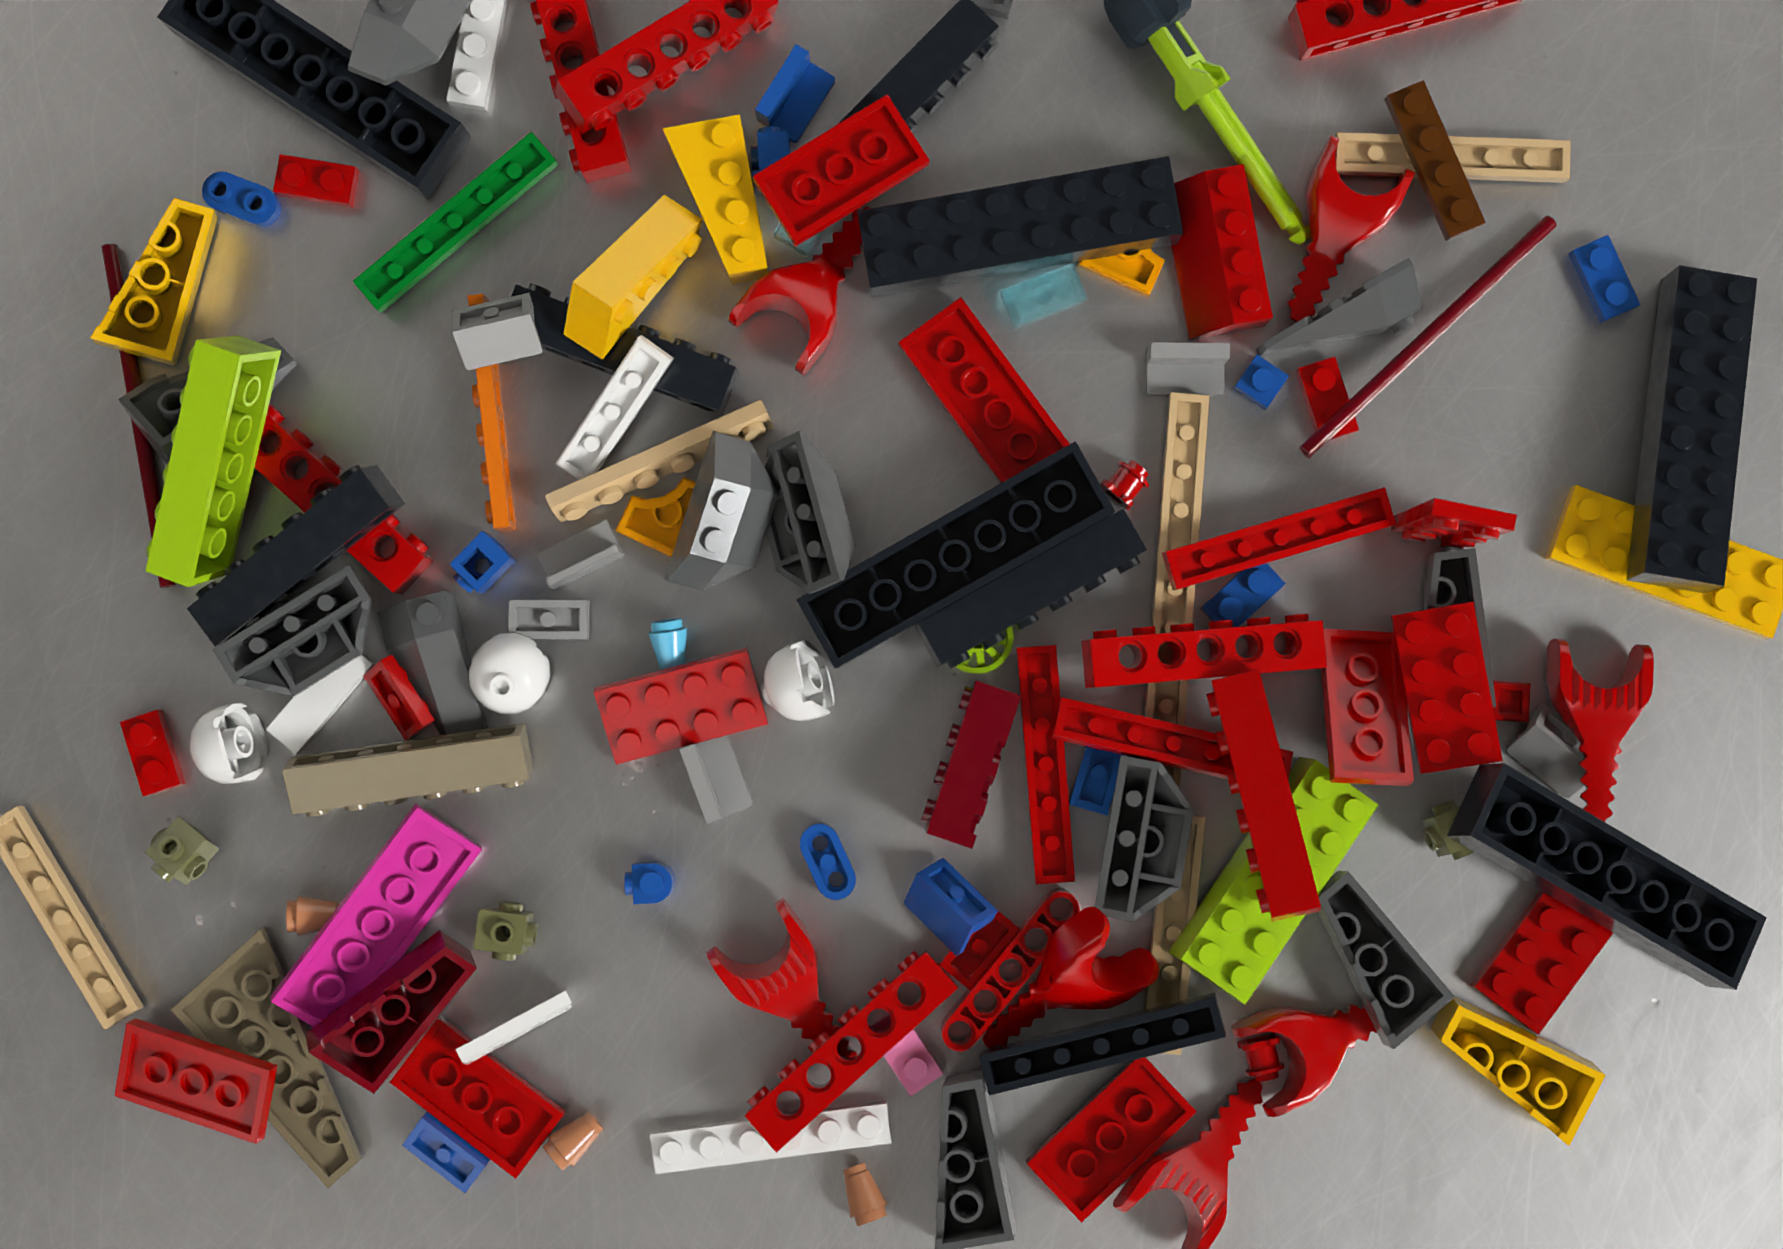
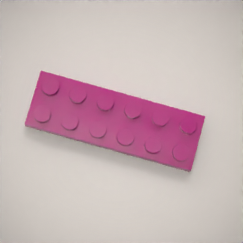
M415 803L270 996L271 1002L313 1027L401 959L482 851L481 846Z

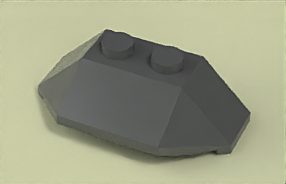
M370 0L362 15L349 60L348 71L386 86L395 82L398 77L413 74L439 62L466 13L470 0Z
M717 431L712 432L664 578L666 581L704 590L755 567L779 493L751 442Z
M797 431L769 445L767 448L766 457L768 460L765 469L779 495L766 535L776 571L800 586L805 592L811 594L845 579L856 544L836 472L805 433Z
M348 565L217 646L213 651L234 684L297 696L363 654L372 598L352 566Z
M1122 755L1120 757L1095 907L1100 909L1107 917L1134 922L1181 888L1194 808L1161 762Z

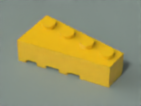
M740 114L662 128L732 285L756 281L769 272Z
M663 195L572 282L563 335L600 359H603L664 284L674 275L683 261L696 253L702 242V237L699 236L703 219L666 195Z
M177 198L172 200L150 237L148 245L139 260H136L127 280L118 295H115L100 325L96 327L90 339L98 345L176 366L218 218L215 210Z
M1454 997L1440 1009L1431 1026V1030L1439 1040L1480 1074L1484 1075L1509 1098L1517 1102L1537 1121L1545 1125L1565 1144L1570 1146L1606 1075L1592 1061L1457 997Z

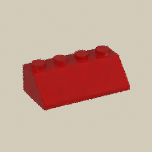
M1244 164L1206 170L1175 182L1183 235L1177 245H1171L1188 340L1265 327L1273 318Z

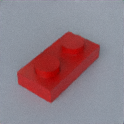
M279 154L273 192L277 196L353 208L360 170L356 166Z
M1335 356L1299 367L1295 370L1315 432L1349 401ZM1356 418L1351 419L1330 440L1359 431Z
M393 655L379 660L363 676L404 740H410L418 736L435 720L429 711L428 705L420 698L410 683L406 671L399 666Z
M157 709L120 722L143 797L186 784L163 710Z
M998 910L992 922L971 935L961 954L956 956L949 950L939 962V965L970 990L1020 928Z

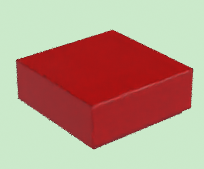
M1493 681L1496 707H1493L1495 721L1528 723L1531 683Z

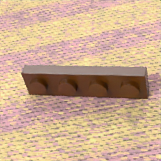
M1424 80L1388 94L1384 101L1445 241L1482 227L1486 221Z

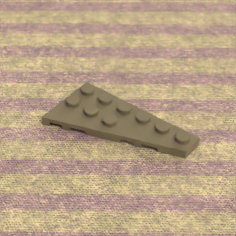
M262 928L177 1003L171 1011L195 1038L278 1065L268 1121L324 1185L330 1188L359 1162L362 1157L321 1060L308 1053L305 1034L308 1032V1028L305 1022L271 1002L270 996L285 978V974L265 928Z

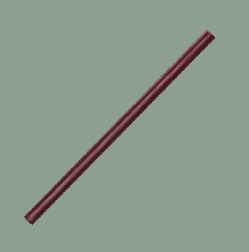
M1545 216L1312 434L1299 447L1301 453L1310 459L1553 231L1557 227L1555 220L1550 216Z
M105 244L101 248L110 301L112 302L115 295H118L124 285L118 245ZM119 350L127 394L141 385L136 355ZM131 418L152 539L156 524L155 509L161 500L154 454L151 444ZM158 576L160 588L176 586L175 582Z

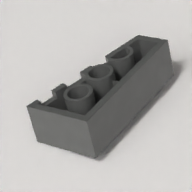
M1476 548L1433 553L1428 556L1422 610L1474 602L1492 705L1496 707Z
M1338 870L1330 877L1318 895L1321 910L1317 913L1383 1045L1395 1049L1455 996L1349 871Z
M982 1070L947 1076L942 1085L935 1249H963L1011 1241L1015 1237L1017 1223L991 1095L988 1094Z

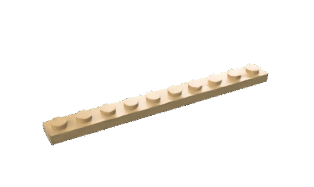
M1171 392L1168 397L1151 626H1155L1156 634L1171 633L1170 625L1193 623L1195 585L1173 591L1162 552L1199 542L1210 395ZM1162 643L1158 649V657L1164 664H1168L1172 659V650L1166 643ZM1188 680L1146 683L1144 717L1185 726ZM1163 765L1177 786L1180 787L1181 769Z

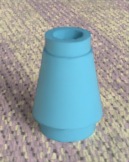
M682 618L651 622L652 631L648 632L659 668L663 670L685 664L687 627H683Z

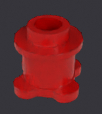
M1130 460L1128 464L1119 461L1117 463L1119 468L1110 479H1103L1100 483L1104 492L1126 510L1132 507L1134 504L1132 500L1141 489H1147L1150 486L1146 480L1149 475L1148 472L1134 460Z
M1272 1033L1237 1042L1238 1049L1245 1051L1248 1069L1245 1070L1246 1075L1255 1076L1256 1082L1276 1079L1279 1077L1278 1071L1285 1068L1284 1062L1279 1061L1276 1044L1281 1043L1279 1036H1275Z

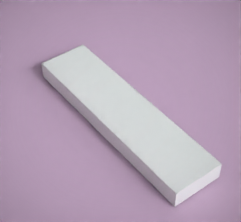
M640 335L555 464L578 480L600 471L674 358Z

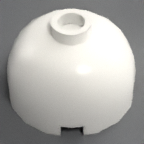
M517 633L499 634L485 642L474 654L469 668L470 688L476 699L487 709L500 714L520 713L531 708L546 691L550 679L548 658L546 655L543 656L541 650L536 647L537 644L531 638Z
M803 639L783 647L769 659L764 673V683L761 686L762 695L768 705H773L775 710L787 719L808 721L828 715L830 711L827 708L834 706L835 701L834 689L827 666L819 670L814 657L819 656L820 653L814 645Z
M243 703L219 706L208 711L195 723L191 732L190 755L195 765L205 777L221 784L255 780L262 774L265 768H259L261 757L268 755L266 732L256 713L248 714L242 709L247 707Z

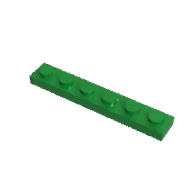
M531 131L356 277L353 283L378 312H384L559 165L557 160Z

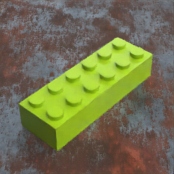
M239 335L197 339L195 341V345L188 357L190 369L187 382L180 394L181 410L178 423L171 435L173 443L171 456L163 472V481L165 483L162 497L155 509L156 524L153 538L150 540L146 550L148 557L146 572L186 587L226 575L224 570L233 563L281 350Z
M1299 757L1290 770L1288 781L1319 895L1378 807V804L1349 783H1330L1329 768L1318 760ZM1249 833L1168 951L1169 954L1214 986L1245 1005L1305 916L1300 915L1272 922L1269 912L1261 914L1256 889L1263 888L1259 872L1251 874L1245 851L1246 849L1253 848Z

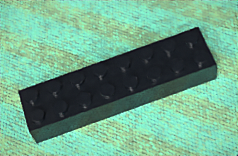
M168 0L157 16L175 35L427 200L431 197L471 138L460 121L397 80L385 86L348 71L351 50L274 0Z
M1169 156L857 211L872 298L1177 245L1183 235Z
M1679 265L1661 279L1627 581L1698 593H1707L1723 587L1725 584L1757 278Z
M1075 441L847 570L843 581L818 592L806 593L796 600L835 669H838L914 627L918 622L1111 516L1115 510Z
M1505 763L1479 765L1447 834L1449 838L1707 987L1737 990L1767 919L1764 915Z

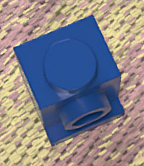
M774 126L758 129V145L751 146L752 170L759 169V171L751 172L755 190H758L753 181V176L791 153L788 131H781V128Z
M482 530L449 565L457 572L453 578L462 588L469 593L475 589L477 592L484 594L517 560L492 535ZM486 559L490 567L485 573L480 574L477 570V565L481 560Z

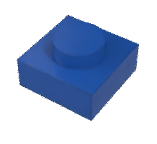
M1257 354L1233 389L1266 410L1289 375Z

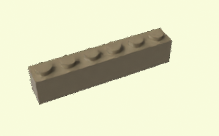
M521 723L291 757L282 769L292 815L306 813L308 817L324 815L330 809L345 807L346 811H356L366 808L369 803L384 801L385 805H397L407 801L410 797L423 796L424 799L431 800L443 797L447 792L462 790L465 794L480 792L486 786L501 784L503 788H513L524 784L525 780H529L534 766L526 725Z

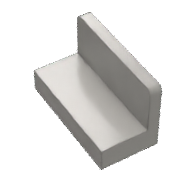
M529 293L452 310V333L467 370L541 354L543 351L534 323V306Z
M1151 342L1146 349V394L1148 396H1169L1171 392L1222 396L1225 392V363L1230 359V343Z
M607 519L536 554L547 576L545 581L548 587L554 590L625 556Z
M1543 703L1533 711L1527 729L1508 745L1506 752L1564 798H1570L1584 786L1579 781L1585 774V771L1578 765L1584 758L1583 753L1578 750L1580 742L1563 719Z
M728 735L679 749L706 824L753 806L752 798Z

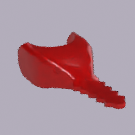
M1333 135L1329 136L1319 154L1305 188V202L1311 235V243L1306 246V249L1310 256L1302 259L1305 270L1297 274L1301 284L1292 288L1295 298L1287 302L1291 311V320L1297 323L1310 315L1311 317L1315 316L1314 305L1323 302L1321 291L1329 290L1328 279L1338 275L1336 265H1342L1345 261L1346 253L1386 227L1401 206L1415 172L1405 169L1394 188L1387 193L1377 196L1357 193L1341 180L1337 172L1335 155L1339 138Z
M858 210L852 212V221H843V232H834L832 234V243L822 244V254H814L812 261L771 270L751 285L729 315L728 322L736 328L755 313L771 309L784 311L788 315L793 316L802 325L808 339V344L795 366V371L802 376L811 369L831 341L837 324L839 284L845 281L844 270L853 268L852 257L861 255L859 245H862L858 223Z
M1554 638L1547 646L1546 683L1551 702L1560 717L1579 740L1580 746L1578 750L1584 755V758L1578 763L1579 767L1585 771V774L1579 780L1586 787L1585 791L1580 795V798L1587 804L1583 810L1605 822L1607 818L1613 815L1608 804L1615 799L1610 788L1617 784V781L1612 776V773L1619 768L1614 757L1622 752L1619 746L1620 742L1645 708L1652 695L1654 675L1653 652L1649 645H1634L1629 653L1623 675L1613 687L1605 689L1596 687L1583 680L1573 667L1566 639Z
M784 898L777 901L775 907L783 919L788 932L785 943L773 958L758 964H742L731 960L716 946L706 952L714 971L738 1001L747 1006L791 1021L792 1028L802 1029L801 1038L811 1039L813 1042L824 1031L831 1036L840 1028V1026L832 1024L834 1015L831 1012L824 1011L826 1003L819 998L817 952L806 927ZM843 1037L838 1043L840 1053L848 1058L857 1056L855 1050L847 1049L849 1039Z
M1086 907L1055 931L1037 980L1029 984V992L1019 995L1018 1003L1008 1006V1013L997 1017V1023L987 1028L982 1040L989 1048H993L996 1045H1006L1009 1036H1019L1021 1027H1031L1033 1020L1044 1018L1045 1012L1048 1009L1100 1010L1118 1006L1130 1000L1157 980L1159 974L1157 959L1150 951L1144 948L1133 949L1121 957L1109 956L1103 959L1096 956L1105 946L1110 932V923L1107 916L1100 909Z
M1350 1004L1346 1013L1335 1009L1331 1015L1294 1007H1272L1243 1018L1231 1026L1235 1037L1272 1032L1275 1036L1280 1037L1287 1050L1290 1061L1289 1075L1282 1090L1262 1105L1265 1115L1268 1117L1281 1116L1312 1102L1330 1086L1347 1049L1354 1048L1357 1039L1367 1042L1370 1032L1377 1033L1363 1004L1361 1008Z
M1250 1079L1246 1083H1237V1094H1230L1227 1097L1228 1107H1219V1117L1217 1119H1208L1209 1130L1200 1131L1198 1139L1190 1143L1159 1153L1148 1159L1130 1176L1114 1199L1113 1206L1121 1213H1126L1148 1192L1167 1188L1180 1199L1186 1210L1188 1219L1187 1234L1181 1249H1209L1226 1220L1228 1161L1234 1158L1232 1146L1241 1144L1240 1132H1245L1249 1129L1246 1119L1255 1117L1254 1105L1263 1103L1261 1096L1263 1085L1260 1082H1256L1255 1079Z

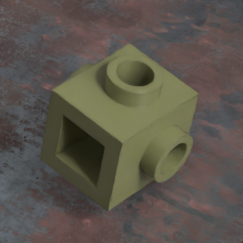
M1454 800L1431 808L1434 815L1422 820L1425 827L1423 829V836L1428 847L1432 851H1436L1438 857L1452 854L1453 859L1457 860L1474 853V851L1447 836L1461 804L1456 806Z
M177 816L167 828L160 830L153 837L151 846L144 853L155 861L151 869L168 883L175 878L187 886L191 880L199 878L206 871L208 862L220 849L195 827Z
M501 901L499 907L485 906L480 908L473 949L492 952L493 959L515 961L516 955H523L528 952L529 946L534 947L538 923L532 922L534 912L523 911L524 904ZM505 926L510 930V936L506 933Z

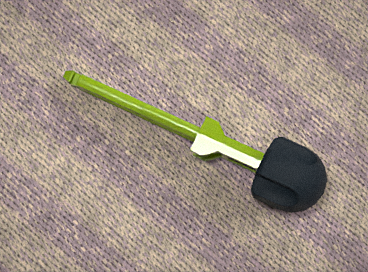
M1104 0V8L1108 19L1126 47L1137 49L1149 42L1151 43L1175 79V99L1182 110L1186 111L1194 104L1199 106L1237 164H1244L1247 179L1280 228L1288 231L1291 236L1288 239L1299 245L1309 239L1310 227L1309 224L1305 226L1302 222L1303 214L1219 90L1231 78L1222 66L1207 62L1179 21L1191 8L1192 0Z

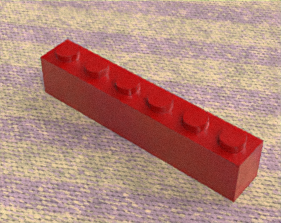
M1257 669L1211 680L1213 692L1206 694L1211 717H1220L1223 731L1216 732L1221 756L1226 754L1230 756L1233 769L1225 772L1231 795L1239 793L1243 808L1235 811L1241 834L1249 832L1253 848L1246 849L1245 851L1251 874L1256 872L1260 874L1263 888L1256 889L1261 914L1269 912L1271 921L1274 922L1318 912L1321 910V904L1260 671Z

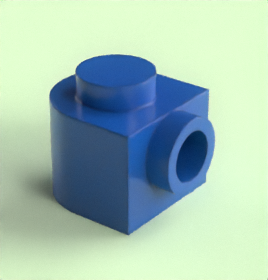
M662 862L632 864V872H625L624 877L626 896H633V905L653 904L663 901L673 892L676 883L673 870Z

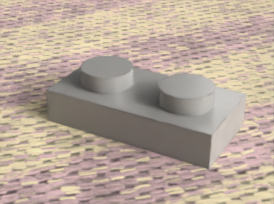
M509 600L508 633H517L532 640H589L590 601Z

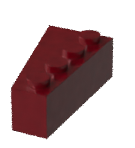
M977 680L974 681L972 688L965 686L958 706L959 709L965 710L960 725L952 724L945 745L952 748L948 762L940 761L933 783L940 785L935 800L927 799L920 821L927 823L925 828L926 834L973 849L977 836L974 835L976 825L980 823L988 802L989 794L987 792L996 777L1001 760L1000 753L1006 745L1021 695Z
M438 930L306 1032L308 1053L375 1094L477 969L471 951L441 930Z

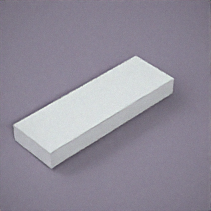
M362 654L302 693L294 696L266 730L295 755H300L364 679L363 676L375 664Z
M565 990L457 1048L456 1051L462 1063L468 1065L571 1009L572 1002Z

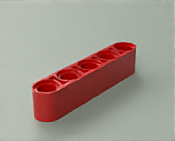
M1058 888L1050 890L1019 926L1020 930L970 990L967 989L942 1021L941 1032L943 1041L948 1048L960 1052L970 1049L1043 962L1055 931L1080 912L1079 903L1070 892ZM1059 897L1067 898L1071 904L1069 914L1063 918H1055L1050 913L1052 901ZM1040 928L1046 935L1044 944L1036 949L1029 948L1024 942L1026 933L1030 929ZM1008 959H1015L1021 965L1019 974L1012 979H1005L999 974L1001 963ZM982 990H989L996 996L994 1005L986 1010L977 1008L973 1003L975 995ZM956 1021H964L970 1026V1033L965 1039L955 1040L948 1034L950 1025Z

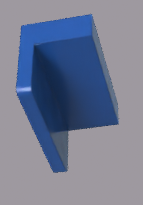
M795 44L755 108L757 121L766 127L774 126L781 128V131H788L790 141L798 143L834 86L835 77L811 63L809 51Z
M944 858L916 873L904 900L905 906L956 956L964 951L971 935L992 922L998 912Z

